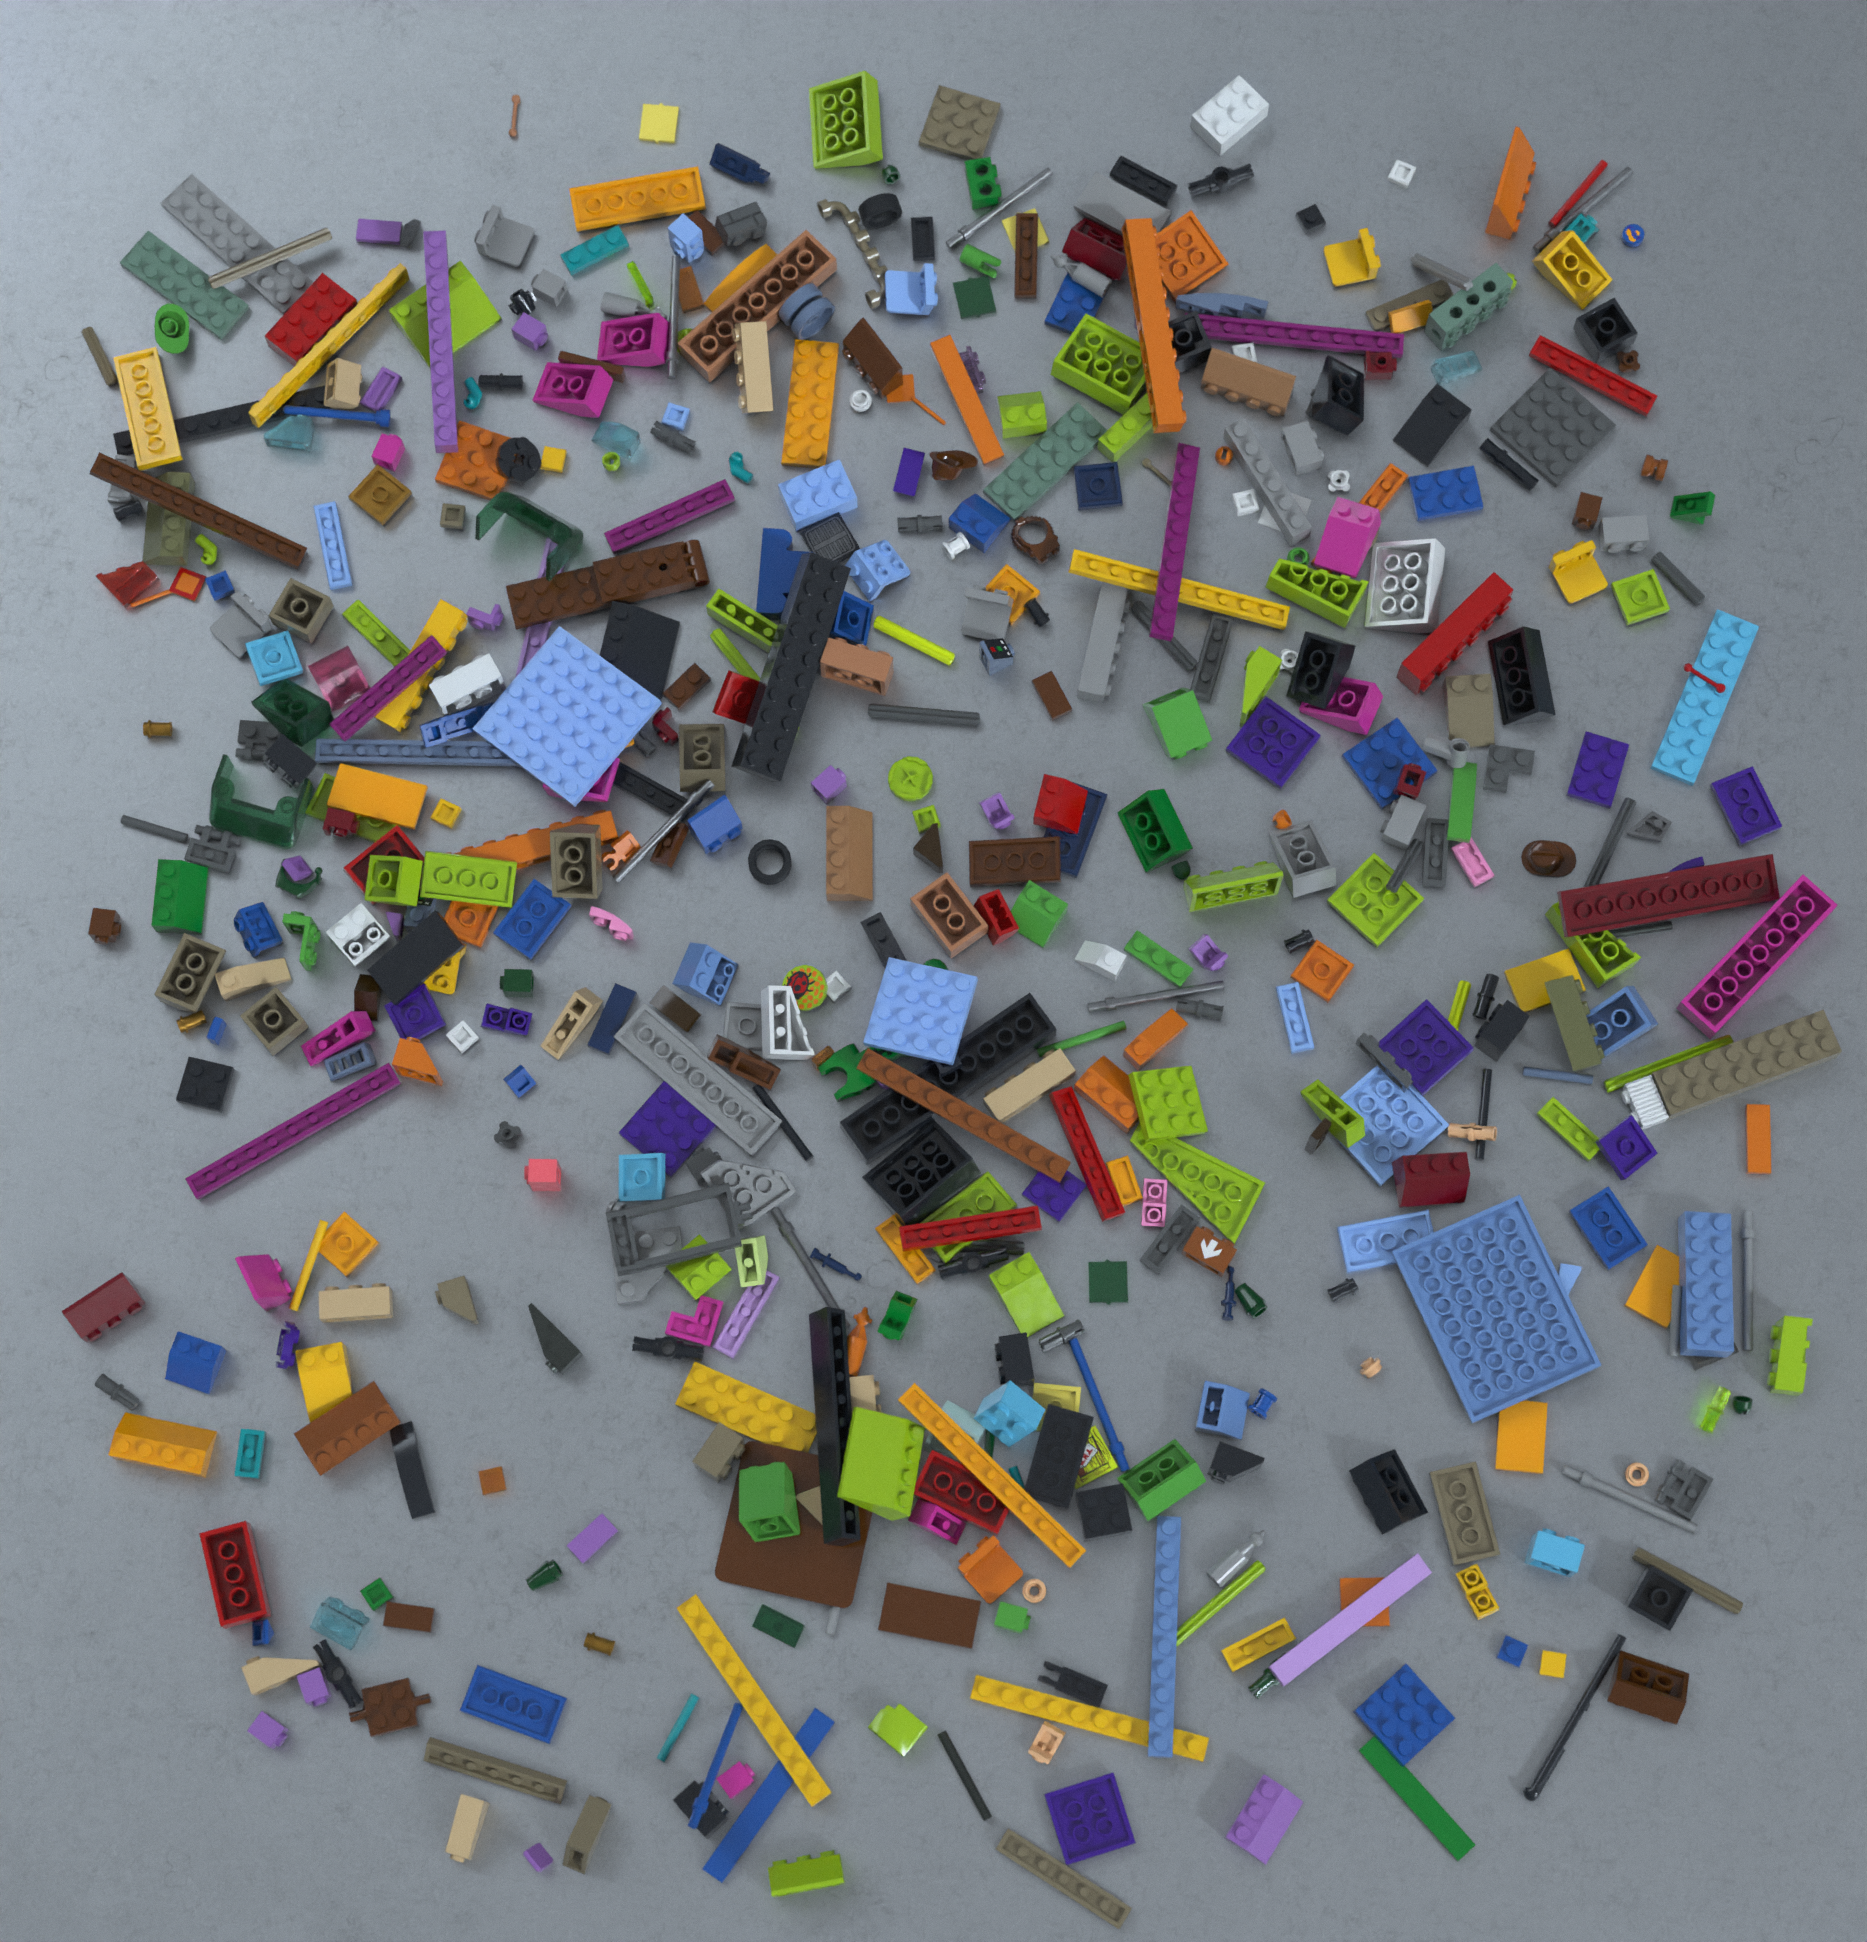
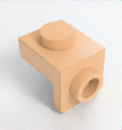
M1044 1721L1028 1753L1032 1755L1034 1760L1049 1764L1066 1732Z

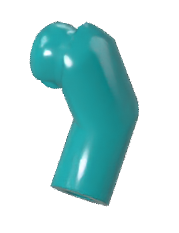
M469 377L464 381L469 394L467 399L463 400L465 407L475 409L480 403L482 391L474 378Z
M733 452L728 461L730 472L733 476L748 484L753 474L744 469L743 455L740 452Z

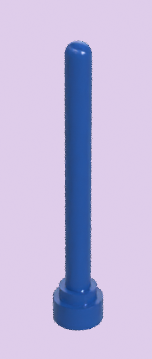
M291 405L283 407L285 414L371 421L379 424L380 427L388 428L390 425V410L387 409L370 413Z

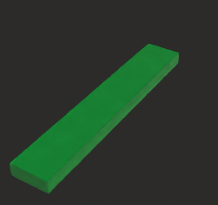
M1375 1736L1358 1750L1457 1862L1476 1845L1405 1765L1402 1767Z

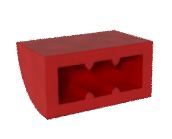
M999 889L978 897L973 906L987 923V935L993 946L1005 941L1019 930Z

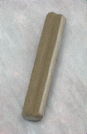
M87 327L83 329V337L108 386L116 384L118 379L93 328Z

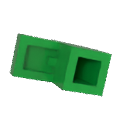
M896 1291L890 1300L887 1312L877 1332L890 1340H902L918 1299Z

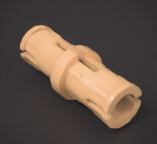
M1449 1123L1448 1136L1450 1138H1466L1469 1141H1475L1476 1139L1495 1141L1497 1128L1496 1126H1481L1476 1123Z

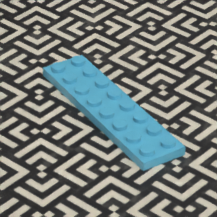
M1717 609L1693 668L1717 684H1724L1726 689L1723 693H1718L1714 686L1690 672L1650 769L1693 786L1759 626Z

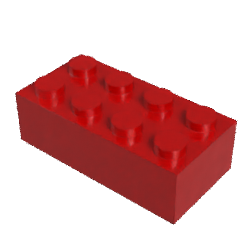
M322 273L265 334L264 337L268 347L295 367L298 360L305 357L311 351L314 344L320 342L327 335V332L342 320L346 313L351 312L357 306L356 298Z
M931 1450L916 1482L913 1497L937 1505L956 1518L998 1537L1010 1510L963 1464Z
M242 1521L199 1533L220 1626L227 1629L271 1617L272 1614L251 1524L247 1521Z

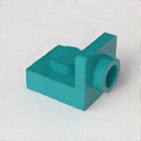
M1580 213L1565 231L1573 230L1580 240L1585 243L1594 232L1597 233L1600 229L1595 226L1598 222L1591 215L1588 214L1585 217Z

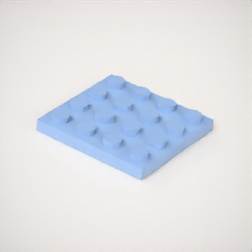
M889 957L863 1041L864 1045L953 1065L978 982L977 976Z
M1378 1066L1374 1067L1340 1097L1364 1118L1365 1136L1349 1148L1340 1141L1339 1143L1380 1187L1394 1175L1393 1161L1401 1156L1417 1155L1449 1126L1413 1085L1404 1093Z

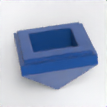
M260 1620L253 1622L252 1645L268 1644L274 1635L269 1621Z

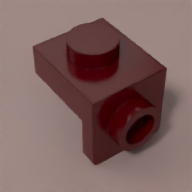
M666 707L654 715L652 725L653 729L657 732L656 736L664 744L668 742L673 747L679 741L678 733L666 723L672 717L671 709Z

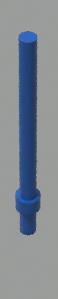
M1074 1338L1068 1342L1110 1443L1109 1450L1112 1456H1115L1121 1472H1125L1130 1467L1123 1453L1125 1451L1122 1441L1119 1442L1079 1341L1077 1338Z
M735 1703L699 1797L695 1798L692 1805L693 1812L688 1822V1826L692 1829L697 1828L702 1814L706 1812L709 1805L707 1800L743 1709V1705L740 1703Z

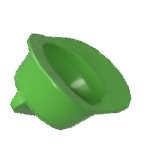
M165 304L156 312L154 334L159 347L171 354H178L183 352L188 346L189 318L186 312L178 305Z

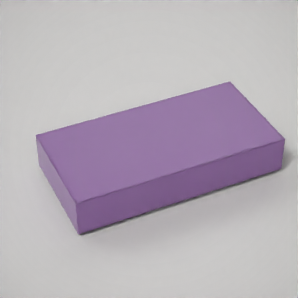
M358 219L356 241L400 245L402 222Z
M382 366L361 399L360 404L375 413L376 411H381L400 384L402 377Z
M601 1513L567 1547L584 1564L618 1530Z

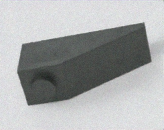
M531 1303L528 1307L543 1354L548 1360L545 1364L554 1373L559 1371L563 1375L583 1355Z

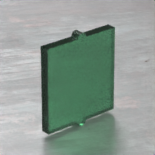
M988 276L973 279L969 277L968 280L953 283L961 319L974 316L979 318L981 315L996 312Z
M1107 1259L1105 1262H1088L1089 1303H1106L1107 1305L1111 1303H1128L1127 1261L1110 1262Z

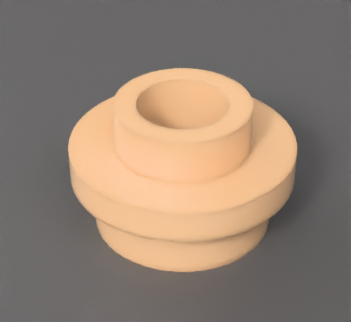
M1369 1357L1360 1365L1362 1367L1360 1370L1361 1375H1365L1367 1378L1374 1376L1382 1369L1379 1358L1373 1359Z
M1641 1463L1630 1464L1625 1470L1626 1481L1635 1487L1644 1485L1649 1478L1647 1467ZM1633 1471L1640 1473V1479L1633 1477Z
M1030 1579L1024 1584L1022 1593L1028 1602L1038 1603L1044 1599L1046 1587L1042 1581ZM1032 1587H1037L1039 1593L1035 1596L1030 1594Z

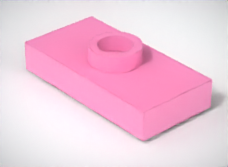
M1472 837L1469 843L1461 842L1451 848L1452 853L1474 888L1494 877V873Z

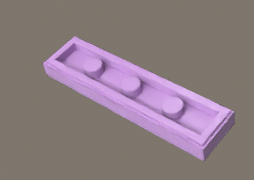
M767 1270L763 1285L748 1286L712 1346L715 1350L734 1359L779 1281V1276Z

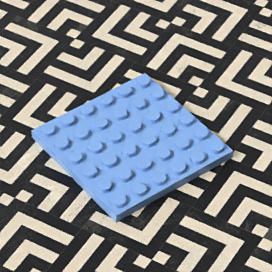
M559 626L472 729L564 800L576 807L660 707L662 702Z

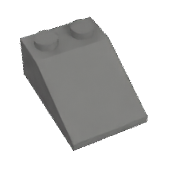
M1312 820L1269 832L1276 857L1283 871L1284 880L1293 898L1336 886V866Z

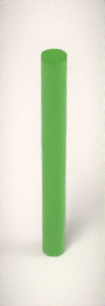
M1123 1020L1038 1048V1056L1040 1058L1052 1049L1054 1051L1058 1049L1064 1050L1127 1029L1126 1024Z

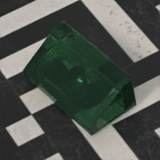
M764 1604L761 1605L752 1625L755 1629L793 1648L796 1647L805 1629L804 1624Z

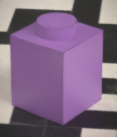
M525 312L522 313L511 329L514 339L534 351L539 346H543L548 338L546 325Z
M830 765L811 782V789L827 805L847 787L845 780L847 777L839 768L835 770Z
M318 1667L297 1675L306 1704H313V1707H317L327 1703L326 1698L332 1697L322 1668Z
M263 1711L260 1712L247 1730L272 1749L276 1746L280 1747L288 1736L285 1734L288 1728Z

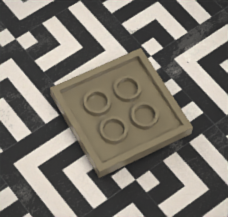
M939 85L921 133L919 145L966 160L983 158L1001 108V103Z

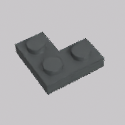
M1490 744L1483 790L1506 793L1509 772L1531 775L1535 751Z

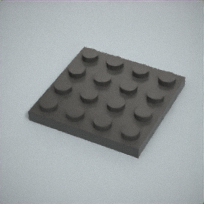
M1549 368L1491 426L1490 431L1556 488L1615 428L1616 424L1554 370Z

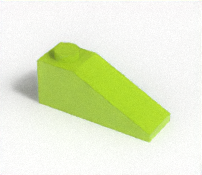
M1317 1079L1300 1091L1301 1096L1322 1121L1326 1118L1331 1122L1330 1133L1344 1146L1349 1148L1365 1136L1364 1118L1320 1080Z

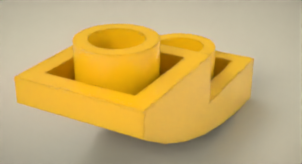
M1477 1564L1455 1573L1477 1620L1499 1611V1606L1491 1594L1488 1583Z

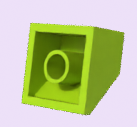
M1041 391L997 396L1003 439L1039 435L1047 431L1045 405Z
M370 855L364 900L400 906H417L423 861L401 856Z
M699 1234L681 1250L708 1244V1242ZM718 1253L665 1266L693 1300H697L732 1270Z

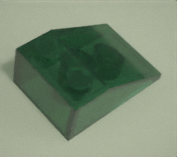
M287 678L280 680L251 701L252 705L281 734H284L289 740L300 747L325 731L334 720L328 701Z

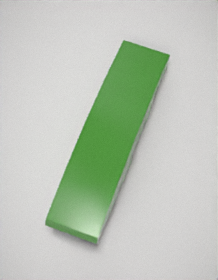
M1466 762V765L1462 768H1453L1446 840L1470 842L1477 763Z

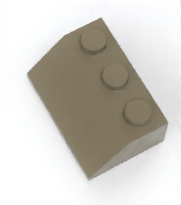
M576 824L551 830L552 897L598 899L603 890L600 825Z
M184 933L154 995L160 1002L183 1011L197 1013L226 950Z

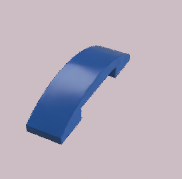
M494 702L457 711L419 725L424 746L427 748L446 742L447 739L474 732L472 728Z

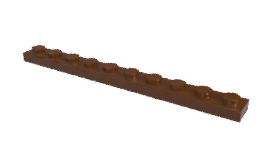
M100 452L90 470V475L297 570L306 553L307 547Z

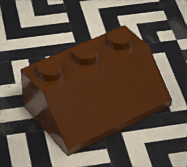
M863 317L844 338L842 353L848 361L852 360L855 364L857 374L861 378L865 377L868 381L867 385L874 395L878 394L883 399L903 385V368Z
M1620 1650L1609 1685L1607 1701L1677 1725L1686 1705L1689 1673Z

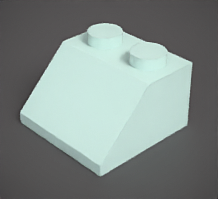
M947 1400L942 1410L979 1444L986 1429L974 1419L975 1414ZM929 1433L923 1450L931 1453V1450H934L961 1463Z

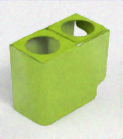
M898 1704L896 1708L887 1705L884 1709H881L868 1726V1729L904 1757L928 1727L903 1705Z

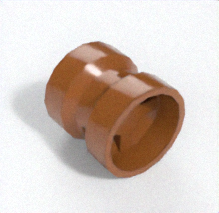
M1646 454L1640 476H1652L1655 480L1662 482L1668 460H1657L1653 456Z

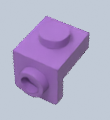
M498 604L494 605L491 614L469 607L466 614L470 625L479 630L485 628L494 631L496 625L499 626L503 619V613Z
M1000 792L979 802L990 826L995 829H1004L1011 824V820L1015 819Z
M1203 934L1188 948L1205 970L1216 971L1225 964L1224 960L1228 958L1227 953L1221 952L1208 934Z

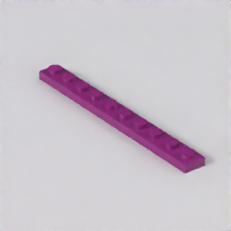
M1198 314L1208 339L1243 343L1253 342L1254 344L1365 354L1366 351L1392 352V357L1402 358L1404 334Z
M1178 443L1176 448L1149 637L1170 642L1174 634L1200 447Z
M387 1063L190 1175L185 1180L195 1198L199 1200L401 1083L391 1065Z

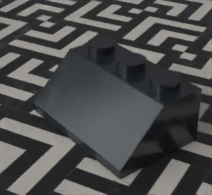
M1395 1449L1370 1458L1349 1470L1354 1484L1358 1487L1364 1503L1370 1510L1375 1524L1382 1535L1428 1513Z

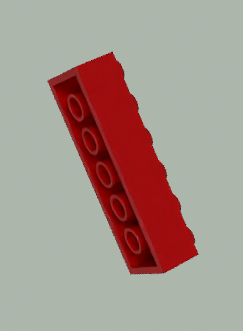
M1493 572L1401 663L1396 678L1415 695L1421 690L1423 692L1427 691L1433 684L1432 680L1436 675L1438 677L1442 676L1448 669L1447 665L1450 661L1456 662L1464 653L1462 650L1467 645L1471 647L1478 640V634L1482 630L1486 632L1494 624L1493 620L1497 615L1501 617L1509 609L1508 605L1513 600L1511 596L1514 589Z

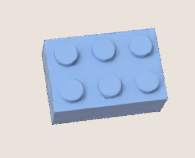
M840 459L778 484L779 495L796 532L811 527L838 512L843 514L858 508L857 496Z

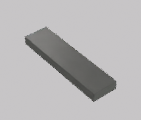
M1212 613L1190 688L1194 691L1197 700L1208 703L1211 701L1233 625V618Z

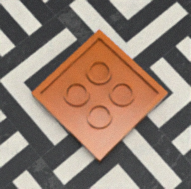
M1192 210L1157 233L1155 243L1160 249L1158 262L1159 267L1163 268L1162 285L1166 288L1174 302H1176L1178 295H1186L1229 265Z
M459 420L457 424L458 452L445 453L435 481L498 503L507 479L499 473L496 467L497 450L502 443L511 438Z

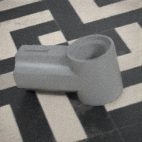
M1429 732L1422 750L1446 759L1447 764L1453 768H1462L1466 765L1470 745L1462 738L1449 740Z

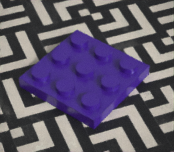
M1265 697L1227 746L1226 751L1281 790L1318 742L1321 735L1274 701Z
M1427 999L1379 1041L1380 1049L1384 1053L1386 1051L1395 1058V1064L1400 1069L1405 1068L1411 1074L1412 1085L1422 1096L1474 1051V1047Z
M663 1081L619 1131V1135L642 1154L664 1153L665 1173L672 1178L712 1133L716 1125Z
M1114 1772L1044 1794L1066 1865L1136 1843Z

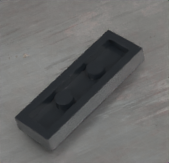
M1121 155L1110 171V177L1165 206L1168 205L1177 190L1178 185Z

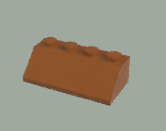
M372 1381L295 1432L294 1435L321 1476L401 1422L375 1381Z

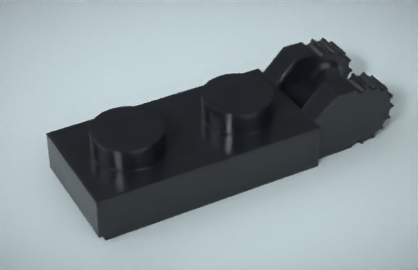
M1044 1662L1043 1666L1047 1670L1060 1673V1676L1056 1682L1047 1676L1039 1675L1038 1681L1097 1708L1100 1707L1108 1687L1107 1684L1067 1667L1062 1668L1050 1662Z

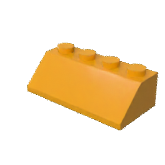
M125 1412L114 1432L108 1455L116 1460L206 1478L217 1431Z

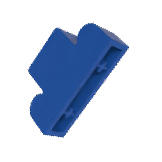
M763 528L756 612L770 621H779L801 555L810 552L792 551V536L787 530Z

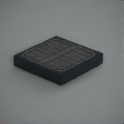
M839 512L800 532V536L810 552L837 563L851 557L855 551L860 549Z

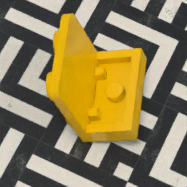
M1368 228L1359 229L1357 239L1324 247L1323 252L1333 286L1338 287L1376 278L1381 263L1379 255L1374 253L1375 241L1373 235H1369Z
M1593 540L1586 543L1585 541H1580L1566 552L1565 550L1556 552L1548 566L1569 604L1604 590L1608 585L1593 556L1596 549Z
M464 944L465 946L422 984H426L428 989L432 991L453 994L456 989L460 959L466 952L467 944Z

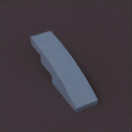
M1196 293L1178 295L1175 309L1189 313L1197 310L1198 314L1219 316V314H1224L1234 318H1241L1243 312L1265 318L1269 301L1225 293Z

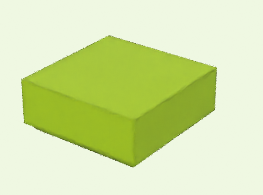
M934 805L912 811L919 834L927 832L934 823H938V828H941Z

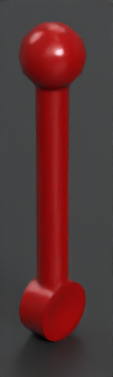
M1690 663L1684 665L1686 672H1691L1714 686L1718 693L1725 691L1724 684H1717L1692 668Z

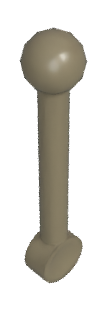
M1144 459L1142 462L1143 467L1151 469L1171 489V481L1151 464L1150 459Z

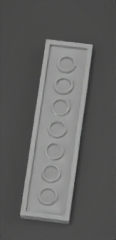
M193 174L161 202L162 207L230 268L276 249ZM287 258L241 277L283 315L313 283L310 278Z
M645 1003L615 1034L614 1038L617 1042L678 1092L751 1157L782 1123L781 1119L718 1065L708 1060L704 1053Z

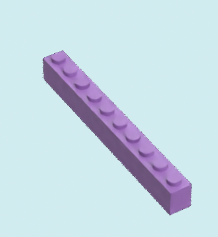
M446 230L423 231L434 443L436 453L458 452L447 237Z

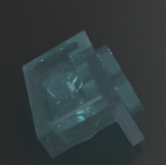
M328 1597L320 1604L310 1628L352 1650L363 1628L370 1619L362 1611L344 1605L340 1599Z

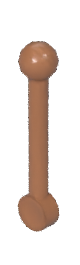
M513 95L511 98L513 113L511 129L508 132L511 137H515L517 134L515 126L517 106L520 103L519 95Z

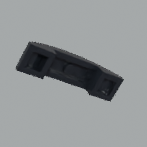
M413 1422L397 1425L389 1431L411 1518L415 1519L435 1513Z

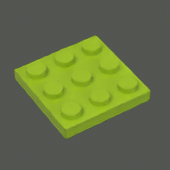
M1373 853L1327 899V903L1378 948L1424 901V897L1405 880L1396 893L1387 890L1386 885L1394 870Z
M1192 1066L1137 1071L1128 1075L1144 1141L1201 1135L1208 1132Z

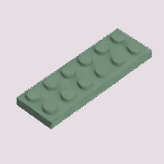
M147 231L120 261L123 268L170 303L180 306L189 317L220 340L224 338L249 309L247 303L224 286L213 289L208 281V274L150 231Z
M1077 402L983 489V493L1014 522L1062 479L1073 466L1077 465L1098 445V439L1107 429Z

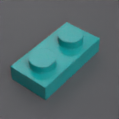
M241 1429L235 1477L259 1479L265 1431Z

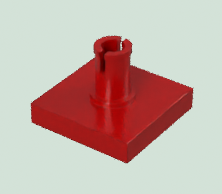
M728 670L712 712L745 724L759 680Z

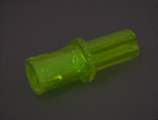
M1718 1387L1710 1405L1706 1406L1708 1410L1701 1425H1699L1700 1429L1708 1430V1433L1713 1434L1720 1416L1724 1415L1723 1410L1731 1395L1730 1390L1725 1387Z

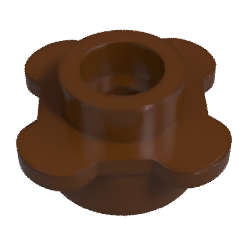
M1635 350L1628 353L1620 351L1617 354V359L1619 360L1618 369L1621 372L1627 373L1638 371L1640 369V364L1637 360L1638 352Z

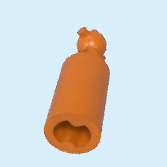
M864 1307L860 1313L854 1314L853 1318L856 1319L858 1324L847 1336L849 1377L858 1376L866 1349L865 1325L872 1323L867 1307Z

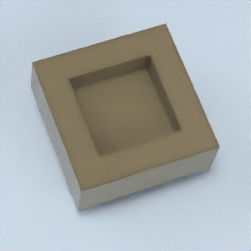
M443 503L440 526L463 529L465 505Z

